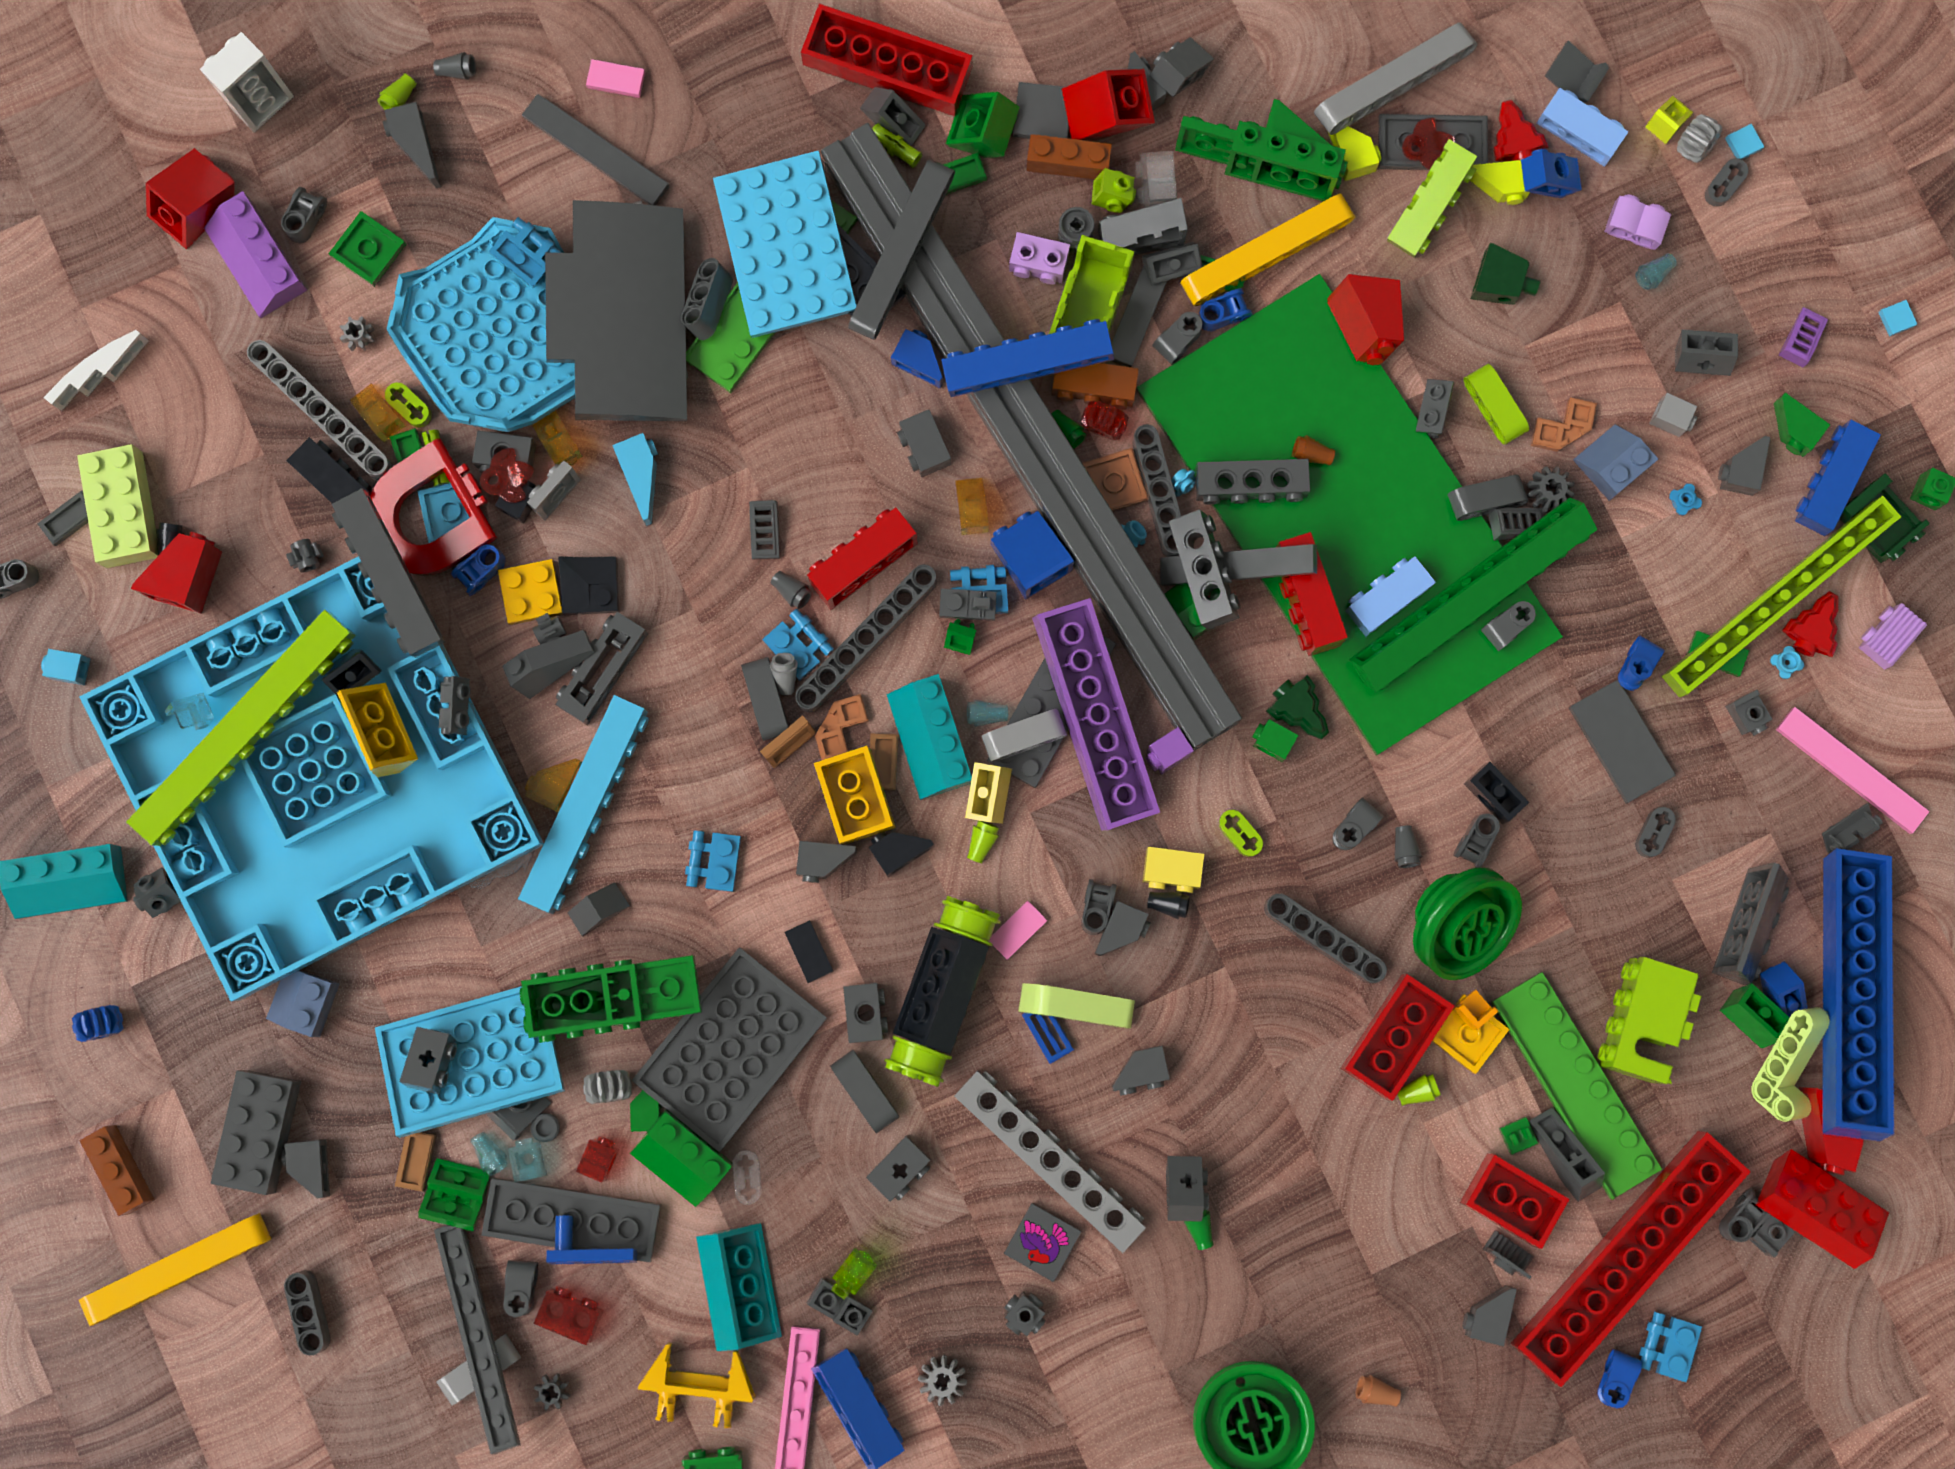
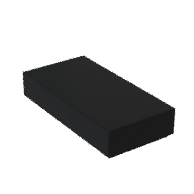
M810 920L784 932L808 983L834 972Z

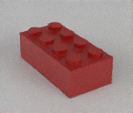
M896 507L891 511L886 509L875 518L876 523L869 528L867 526L860 528L853 535L855 538L847 545L844 542L839 544L831 551V557L825 561L820 559L809 568L810 573L807 574L810 585L830 610L918 544L917 533Z
M1309 532L1281 541L1276 547L1315 545L1312 533ZM1317 550V574L1281 577L1282 582L1279 583L1283 598H1288L1291 609L1288 610L1293 625L1297 624L1300 635L1297 636L1302 651H1307L1308 657L1340 647L1348 638Z
M1401 975L1340 1069L1387 1101H1393L1455 1006L1410 975Z
M1792 1149L1773 1161L1756 1206L1853 1269L1874 1258L1890 1213Z

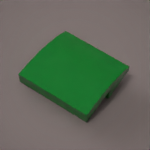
M437 1158L427 1182L428 1188L418 1211V1218L474 1232L492 1175L491 1171Z

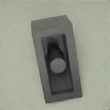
M874 87L860 108L875 125L879 123L894 135H900L903 137L904 142L910 146L913 145L926 126L893 90Z
M1764 436L1721 465L1718 474V480H1721L1720 489L1750 496L1761 490L1770 437Z
M799 841L796 875L802 877V882L819 883V878L826 879L856 855L857 848L856 846Z
M1117 901L1094 954L1101 956L1136 942L1139 936L1145 938L1151 922L1146 920L1149 914Z
M326 1139L286 1143L285 1149L282 1150V1164L286 1167L287 1173L316 1198L329 1197L330 1186Z
M1505 1285L1472 1305L1470 1313L1466 1312L1463 1319V1329L1466 1330L1465 1335L1504 1347L1517 1289Z

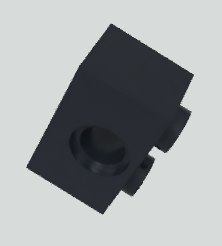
M1491 762L1484 764L1464 783L1501 824L1512 820L1530 803Z

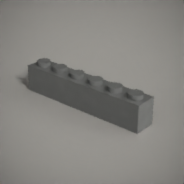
M362 488L332 503L335 510L332 513V517L340 529L344 527L348 535L345 538V542L352 554L357 552L361 560L358 563V567L365 579L370 577L374 585L371 588V592L378 604L383 602L387 610L384 617L391 629H397L400 635L397 642L403 653H409V655L416 658L445 643L446 641L369 493Z

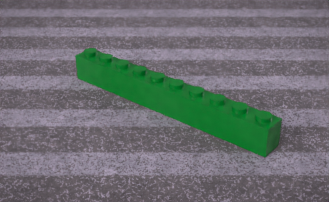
M1568 498L1349 660L1363 684L1375 692L1387 688L1391 681L1401 674L1409 672L1414 664L1432 655L1436 648L1444 642L1454 639L1459 631L1467 625L1477 622L1482 614L1500 605L1504 598L1513 592L1519 591L1534 576L1542 574L1546 567L1554 561L1564 558L1573 547L1587 541L1590 535L1598 529L1585 504L1573 498Z

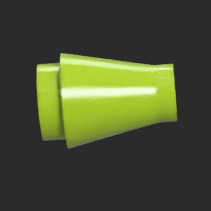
M403 74L401 78L380 92L378 103L384 110L405 105L416 86V82L409 75Z
M978 820L977 825H973L967 858L982 864L984 858L999 837L997 834L999 827Z
M1424 1074L1401 1088L1398 1096L1402 1106L1413 1103L1435 1101V1098L1441 1096L1434 1075L1426 1076Z

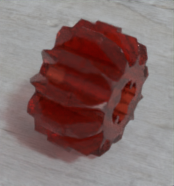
M1090 401L1082 414L1081 425L1102 438L1120 440L1128 426L1129 417L1123 410H1119L1108 403Z

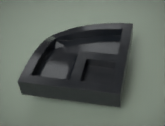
M616 556L558 557L563 615L619 612L618 565Z

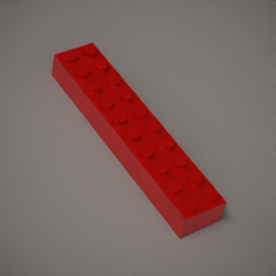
M1697 1131L1514 1338L1511 1344L1557 1386L1562 1387L1751 1171L1708 1132Z

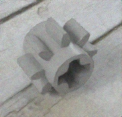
M362 316L358 321L348 317V322L345 326L340 325L344 332L340 340L343 343H348V348L351 351H354L356 347H361L365 351L366 345L369 342L375 341L370 336V333L375 330L371 324L366 325V320ZM357 330H359V331H358L359 336L355 338V336H356V333H355V332H356Z

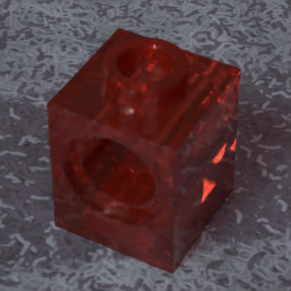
M599 1136L597 1140L589 1139L576 1172L601 1183L605 1182L620 1149L613 1147L614 1141Z

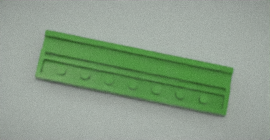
M832 201L837 224L848 234L856 224L857 217ZM737 283L727 297L714 334L706 340L696 338L686 352V362L731 393L776 332L755 338L750 336Z
M1543 972L1536 974L1504 995L1492 1000V1005L1497 1008L1501 1020L1510 1029L1509 1033L1559 1116L1605 1172L1602 1187L1610 1200L1615 1199L1617 1196L1661 1171V1166Z

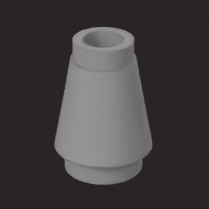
M790 653L776 654L770 663L778 692L781 695H790L795 691L798 662Z

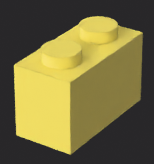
M974 763L965 818L1003 824L1012 772L1011 768Z
M1148 847L1146 849L1143 882L1149 883L1148 888L1165 890V886L1169 885L1177 886V892L1193 893V889H1199L1201 886L1204 854Z

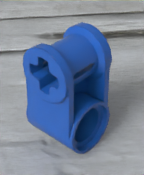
M1243 289L1232 290L1203 303L1199 312V316L1202 319V329L1209 332L1215 331L1230 324L1242 322L1252 316L1251 309L1247 308L1243 299ZM1212 311L1217 314L1218 319L1208 320L1204 313Z
M483 545L470 557L457 565L452 571L451 576L455 579L458 578L467 588V594L472 596L479 592L498 573V570L504 568L506 563L505 556L494 546ZM494 552L496 554L495 562L491 565H486V556Z
M1639 635L1630 647L1627 658L1618 673L1620 685L1629 691L1637 690L1643 681L1652 675L1655 666L1664 653V649Z
M1612 1349L1607 1358L1604 1373L1597 1389L1599 1400L1612 1408L1624 1407L1628 1403L1634 1384L1639 1377L1642 1361ZM1610 1389L1618 1393L1617 1399L1608 1395Z

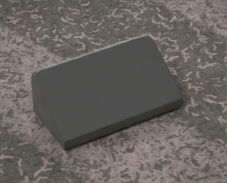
M1195 242L1142 256L1151 285L1191 274L1203 267L1199 247Z

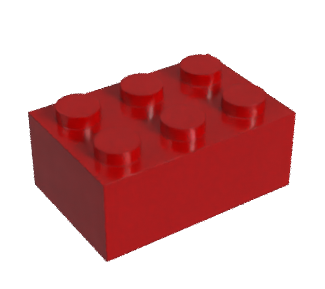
M1487 1153L1460 1203L1530 1245L1542 1249L1570 1199L1498 1156Z

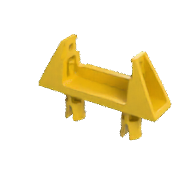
M668 1342L638 1386V1390L656 1391L659 1394L655 1420L660 1421L666 1407L667 1422H673L676 1396L682 1394L708 1397L716 1400L712 1426H719L723 1413L724 1428H731L733 1402H753L755 1399V1393L739 1351H733L731 1369L728 1371V1374H730L729 1378L720 1375L685 1371L672 1372L669 1371L671 1367L670 1354L672 1343Z

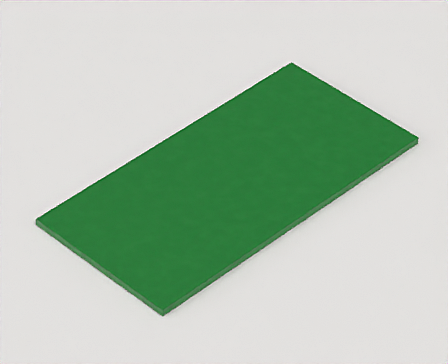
M1318 274L1137 386L1136 390L1189 471H1195L1197 462L1297 459L1292 457V450L1298 436L1305 437L1307 435L1335 450V456L1330 466L1309 463L1310 492L1307 498H1303V501L1287 502L1286 498H1275V502L1260 503L1259 499H1248L1247 503L1233 504L1231 500H1220L1219 504H1213L1212 506L1241 550L1275 548L1281 541L1309 532L1312 533L1348 638L1340 647L1312 655L1311 657L1377 756L1555 643L1563 636L1528 584L1525 583L1519 591L1513 592L1504 598L1500 605L1482 614L1477 622L1467 625L1459 631L1454 639L1444 642L1436 648L1432 655L1414 664L1409 672L1401 674L1391 681L1387 688L1375 692L1363 684L1349 659L1491 556L1502 545L1498 540H1493L1492 530L1482 516L1463 521L1456 520L1448 493L1462 487V485L1427 433L1416 432L1417 418L1381 364L1369 365L1367 362L1356 361L1328 305L1327 298L1332 294V291L1322 276ZM1276 476L1273 478V482L1277 487L1287 486V482L1283 477ZM1248 477L1245 479L1248 487H1259V481L1256 478ZM1227 478L1217 480L1218 485L1223 489L1232 487L1231 481ZM1416 557L1436 583L1365 637L1346 612V609L1351 605L1348 601L1360 591L1365 595L1373 589L1370 584L1382 574L1387 578L1395 571L1392 567L1403 558L1409 561ZM1281 577L1260 578L1297 636L1300 635L1298 625H1293L1288 610L1291 609L1289 599H1284L1280 590L1279 583L1282 582ZM1521 601L1529 602L1533 605L1536 612L1534 621L1522 630L1514 640L1500 651H1497L1482 633L1481 629L1514 604ZM1523 610L1519 611L1515 616L1516 619H1523L1525 612Z

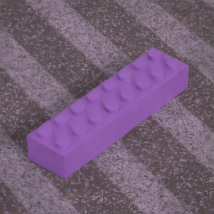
M1091 598L1036 615L1032 619L1101 831L1160 813Z

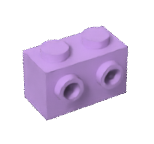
M1017 232L1009 262V271L1014 272L1013 274L1020 278H1029V276L1040 278V281L1046 284L1062 283L1070 244Z

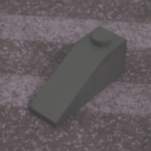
M413 102L384 110L387 120L383 121V126L387 137L391 136L397 146L435 188L441 187L423 114L418 104Z
M581 630L526 649L502 667L510 686L528 699H531L595 653V650L587 632Z
M1553 1107L1529 1121L1535 1136L1557 1175L1577 1202L1601 1189L1605 1172Z

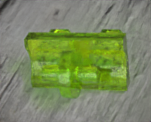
M854 1248L832 1277L836 1283L831 1290L842 1299H845L850 1292L855 1295L878 1265L873 1262L872 1257L868 1253Z

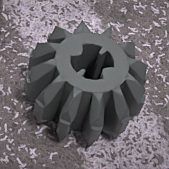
M1548 466L1542 469V473L1536 471L1532 475L1534 480H1530L1527 483V487L1532 489L1527 494V497L1536 498L1532 505L1537 507L1539 504H1542L1543 513H1546L1549 508L1551 510L1555 509L1565 500L1573 498L1575 495L1573 491L1569 490L1575 485V482H1567L1565 480L1569 476V472H1565L1561 476L1559 474L1560 468L1557 466L1552 472ZM1548 485L1550 489L1555 488L1556 492L1554 494L1552 491L1546 490V487Z

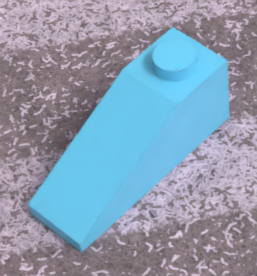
M641 433L612 446L641 517L646 526L652 524L657 468L654 456L658 452L653 440H647L645 435Z

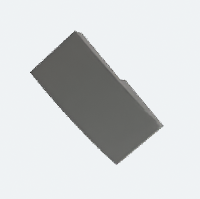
M823 1278L820 1279L807 1301L809 1306L828 1316L833 1322L857 1336L872 1313L869 1307Z

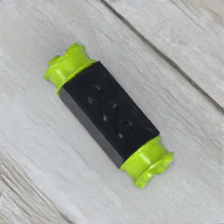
M947 896L946 900H942V904L945 905L939 923H934V926L937 928L931 927L893 1030V1034L903 1038L893 1035V1039L896 1040L890 1058H885L884 1060L887 1062L885 1068L914 1079L923 1080V1082L939 1087L940 1082L944 1081L941 1078V1074L947 1059H952V1056L944 1053L951 1054L953 1046L957 1041L959 1029L966 1016L967 1007L976 988V982L986 960L989 946L992 947L993 945L990 942V938L995 924L1001 923L999 920L1000 914L980 909L978 905Z

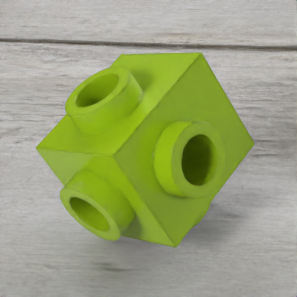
M1104 168L1093 181L1091 204L1105 208L1110 212L1122 213L1128 205L1134 202L1136 196L1134 177L1126 175L1121 171Z

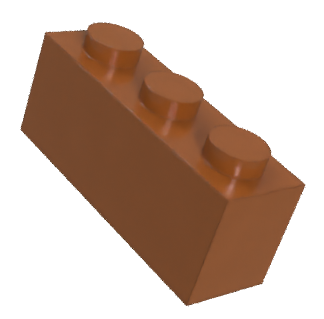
M1030 134L1027 171L1095 180L1104 168L1109 169L1112 144Z
M1097 363L1054 373L1052 396H1057L1058 400L1066 402L1073 401V399L1084 400L1085 404L1093 406L1106 403L1111 404L1112 408L1125 410L1127 407H1133L1139 369Z
M117 1125L104 1126L79 1140L118 1216L131 1214L155 1200Z

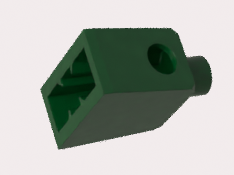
M1489 243L1484 251L1470 299L1513 305L1519 299L1521 292L1536 296L1540 280L1526 276L1530 264L1528 260L1496 244Z

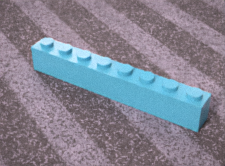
M613 696L519 895V900L550 914H554L555 910L559 911L566 898L563 892L567 884L571 885L576 878L578 870L575 867L579 858L582 860L585 858L590 846L587 841L591 833L595 834L601 824L600 813L603 807L607 809L614 795L611 793L615 782L619 783L625 773L623 764L626 758H631L635 752L637 743L634 741L638 732L643 733L648 724L649 717H646L648 712L644 708L618 696Z

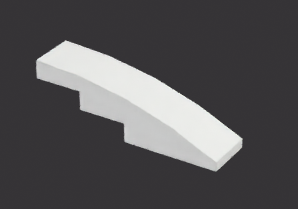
M134 330L110 342L85 358L67 373L47 393L44 399L62 411L78 391L88 397L105 376L115 382L149 340L137 330Z

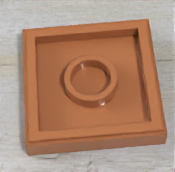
M1132 448L1082 463L1112 512L1148 501Z

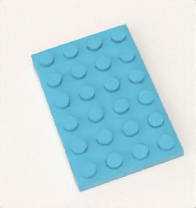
M819 150L713 178L752 338L848 314V312L855 310L857 304Z
M522 986L375 1027L395 1133L398 1138L565 1091L554 1041L539 1043L538 1038H528V1033L524 1030L523 1017L525 1016V1008L520 1000V988ZM416 1027L447 1033L456 1039L457 1052L455 1058L449 1062L447 1069L449 1072L446 1086L441 1088L440 1095L408 1088L399 1082ZM433 1058V1060H427L426 1064L428 1065L430 1062L434 1063L435 1058Z

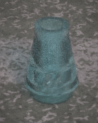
M1666 253L1662 257L1639 266L1638 271L1635 273L1637 283L1646 290L1657 288L1668 273L1676 267V259L1670 253Z
M976 699L974 702L967 703V723L974 724L975 727L997 722H1007L1008 720L1007 705Z
M485 1132L479 1133L471 1139L470 1142L474 1147L482 1172H487L489 1176H493L508 1165L507 1155Z

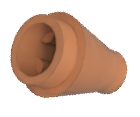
M1371 1375L1367 1377L1361 1376L1358 1380L1355 1394L1356 1398L1360 1399L1362 1403L1391 1405L1394 1407L1399 1404L1401 1398V1391L1399 1389H1395Z

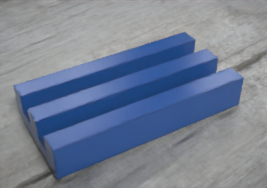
M1022 1014L1049 1064L1074 1050L1056 1017L1048 1016L1066 1047L1062 1051L1043 1017L1034 1014L1056 1052L1055 1055L1051 1056L1030 1019V1016L1033 1014Z

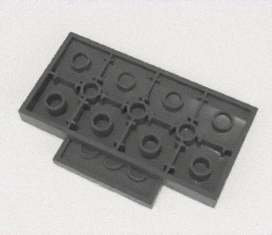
M573 200V253L545 252L546 363H574L575 420L687 421L685 325L681 322V315L685 307L683 209L634 203Z

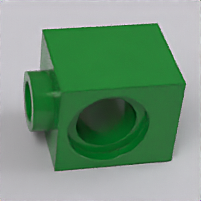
M1930 468L1919 476L1910 500L1933 510L1939 509L1948 504L1955 487V477L1935 468Z
M1268 719L1265 725L1259 723L1252 736V738L1256 739L1253 747L1283 762L1298 735Z

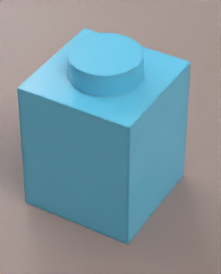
M48 649L47 655L43 657L41 664L42 676L56 681L85 686L90 658L81 654Z

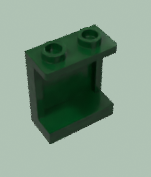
M1886 473L1875 479L1846 504L1839 518L1845 524L1872 501L1881 496L1886 498L1900 514L1901 518L1866 546L1880 563L1889 558L1893 562L1906 551L1903 546L1909 541L1914 544L1926 534L1923 529L1930 524L1927 519L1920 521L1888 487L1893 481Z

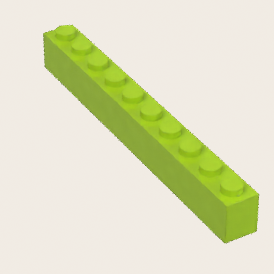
M1884 496L1872 501L1661 677L1679 698L1689 694L1900 519V514Z
M324 609L126 823L150 845L161 846V844H168L176 835L174 830L181 823L185 824L192 819L196 813L194 809L201 801L205 803L216 792L215 786L221 780L226 781L236 770L234 766L241 759H247L254 752L255 743L260 738L265 739L275 728L273 724L280 717H286L295 706L293 703L300 695L302 697L307 695L314 687L312 682L319 675H325L333 667L334 663L332 661L339 653L341 655L346 653L353 645L352 639L356 635L332 613Z

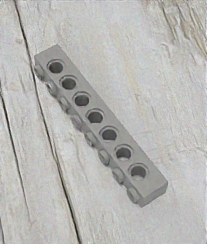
M976 1071L954 1097L1117 1249L1124 1253L1145 1230L1146 1227L1141 1223L1145 1218L1133 1207L1128 1211L1122 1206L1120 1202L1123 1198L1112 1188L1106 1191L1099 1184L1102 1178L1091 1168L1085 1171L1080 1167L1078 1163L1081 1159L1070 1149L1064 1152L1057 1145L1060 1139L1049 1129L1043 1132L1038 1128L1036 1124L1039 1120L1028 1110L1022 1113L1015 1106L1018 1100L1007 1090L1002 1094L995 1088L994 1085L997 1081L988 1072L984 1071L980 1074ZM986 1092L993 1093L997 1098L996 1105L991 1109L984 1108L980 1103L981 1096ZM1013 1112L1016 1114L1018 1122L1013 1128H1006L1002 1125L1001 1117L1004 1113ZM1029 1131L1035 1132L1039 1138L1037 1145L1032 1148H1028L1022 1143L1023 1135ZM1048 1151H1055L1059 1155V1162L1054 1167H1048L1043 1162V1157ZM1072 1170L1080 1174V1182L1073 1187L1066 1185L1064 1182L1065 1174ZM1091 1190H1096L1101 1194V1201L1096 1206H1090L1085 1201L1086 1194ZM1112 1210H1118L1122 1213V1221L1115 1226L1108 1224L1106 1220L1107 1214Z

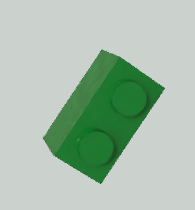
M1753 983L1733 990L1719 1010L1761 1049L1776 1043L1790 1019Z

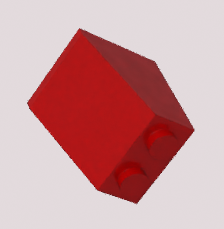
M1145 69L1105 70L1062 88L1072 139L1095 141L1155 123Z
M194 148L146 182V215L187 250L205 231V226L219 205L235 196V182L227 172H222L215 166L208 156L202 155Z
M1348 274L1327 298L1328 305L1356 361L1367 362L1369 365L1382 364L1404 341L1400 280Z
M190 532L189 536L179 533L135 580L131 589L149 599L202 614L222 551L214 547L215 542L206 539L207 537L204 535Z
M1799 1087V1090L1808 1097L1811 1103L1810 1114L1802 1119L1808 1160L1818 1164L1820 1168L1831 1174L1844 1176L1845 1171L1856 1172L1864 1139L1823 1134V1090Z

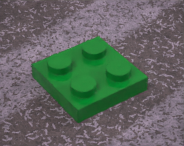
M360 211L328 254L375 287L407 244L400 237Z

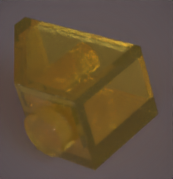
M372 383L350 399L362 418L383 442H386L390 436L395 435L405 427V424Z
M556 410L532 424L555 465H560L565 461L572 466L578 459L583 457Z
M983 478L956 480L961 535L989 532Z
M575 758L537 771L536 775H531L526 783L525 790L527 793L525 796L559 813L582 761Z

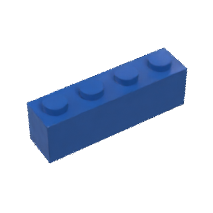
M1853 420L1848 421L1843 426L1839 425L1835 429L1831 437L1834 443L1831 449H1826L1819 461L1822 467L1819 473H1814L1807 486L1810 488L1807 497H1802L1795 511L1798 512L1795 522L1823 536L1834 531L1881 434Z
M846 1348L828 1357L811 1368L867 1469H878L905 1451L902 1446L903 1438L896 1428L891 1427L887 1419L889 1414L885 1406L881 1402L878 1403L874 1397L872 1383L861 1374L858 1368L860 1367L858 1358Z

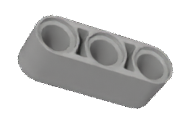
M1052 709L995 729L981 737L990 762L993 763L1067 736L1058 709Z
M507 1334L495 1340L502 1371L522 1358ZM467 1361L436 1382L451 1406L474 1391Z

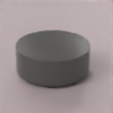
M549 1113L538 1115L531 1123L532 1136L540 1142L554 1140L560 1132L559 1120Z

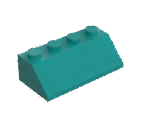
M939 674L914 681L887 694L919 799H926L970 785L972 776Z
M106 844L0 861V888L14 919L128 902L121 846Z
M761 1223L697 1236L716 1350H739L782 1337Z

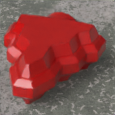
M1512 100L1501 103L1499 113L1501 128L1496 134L1497 145L1493 148L1496 162L1522 160L1531 156V153L1535 150L1547 149L1549 147L1544 134L1538 133L1534 124L1524 119L1522 110Z
M1829 591L1818 598L1811 609L1801 611L1796 619H1789L1782 631L1786 636L1795 641L1793 645L1795 651L1808 657H1814L1816 652L1833 657L1838 645L1834 639L1838 630L1834 622L1839 611L1838 595Z

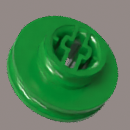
M1485 867L1472 868L1459 874H1447L1435 880L1424 891L1415 909L1416 925L1413 933V947L1416 956L1426 966L1430 967L1436 975L1446 980H1461L1485 969L1504 951L1517 930L1522 913V899L1519 891L1496 871Z
M1241 1361L1220 1369L1205 1383L1194 1406L1193 1429L1198 1447L1213 1469H1298L1305 1461L1312 1447L1315 1434V1419L1310 1400L1305 1391L1286 1371L1266 1362ZM1242 1377L1245 1379V1383L1236 1385L1237 1378ZM1243 1398H1249L1252 1411L1258 1418V1420H1255L1261 1437L1258 1440H1254L1252 1431L1246 1424L1249 1420L1242 1401ZM1257 1399H1261L1267 1404L1269 1414L1261 1404H1258ZM1235 1404L1238 1411L1232 1413V1419L1243 1439L1236 1435V1431L1229 1421L1231 1409Z

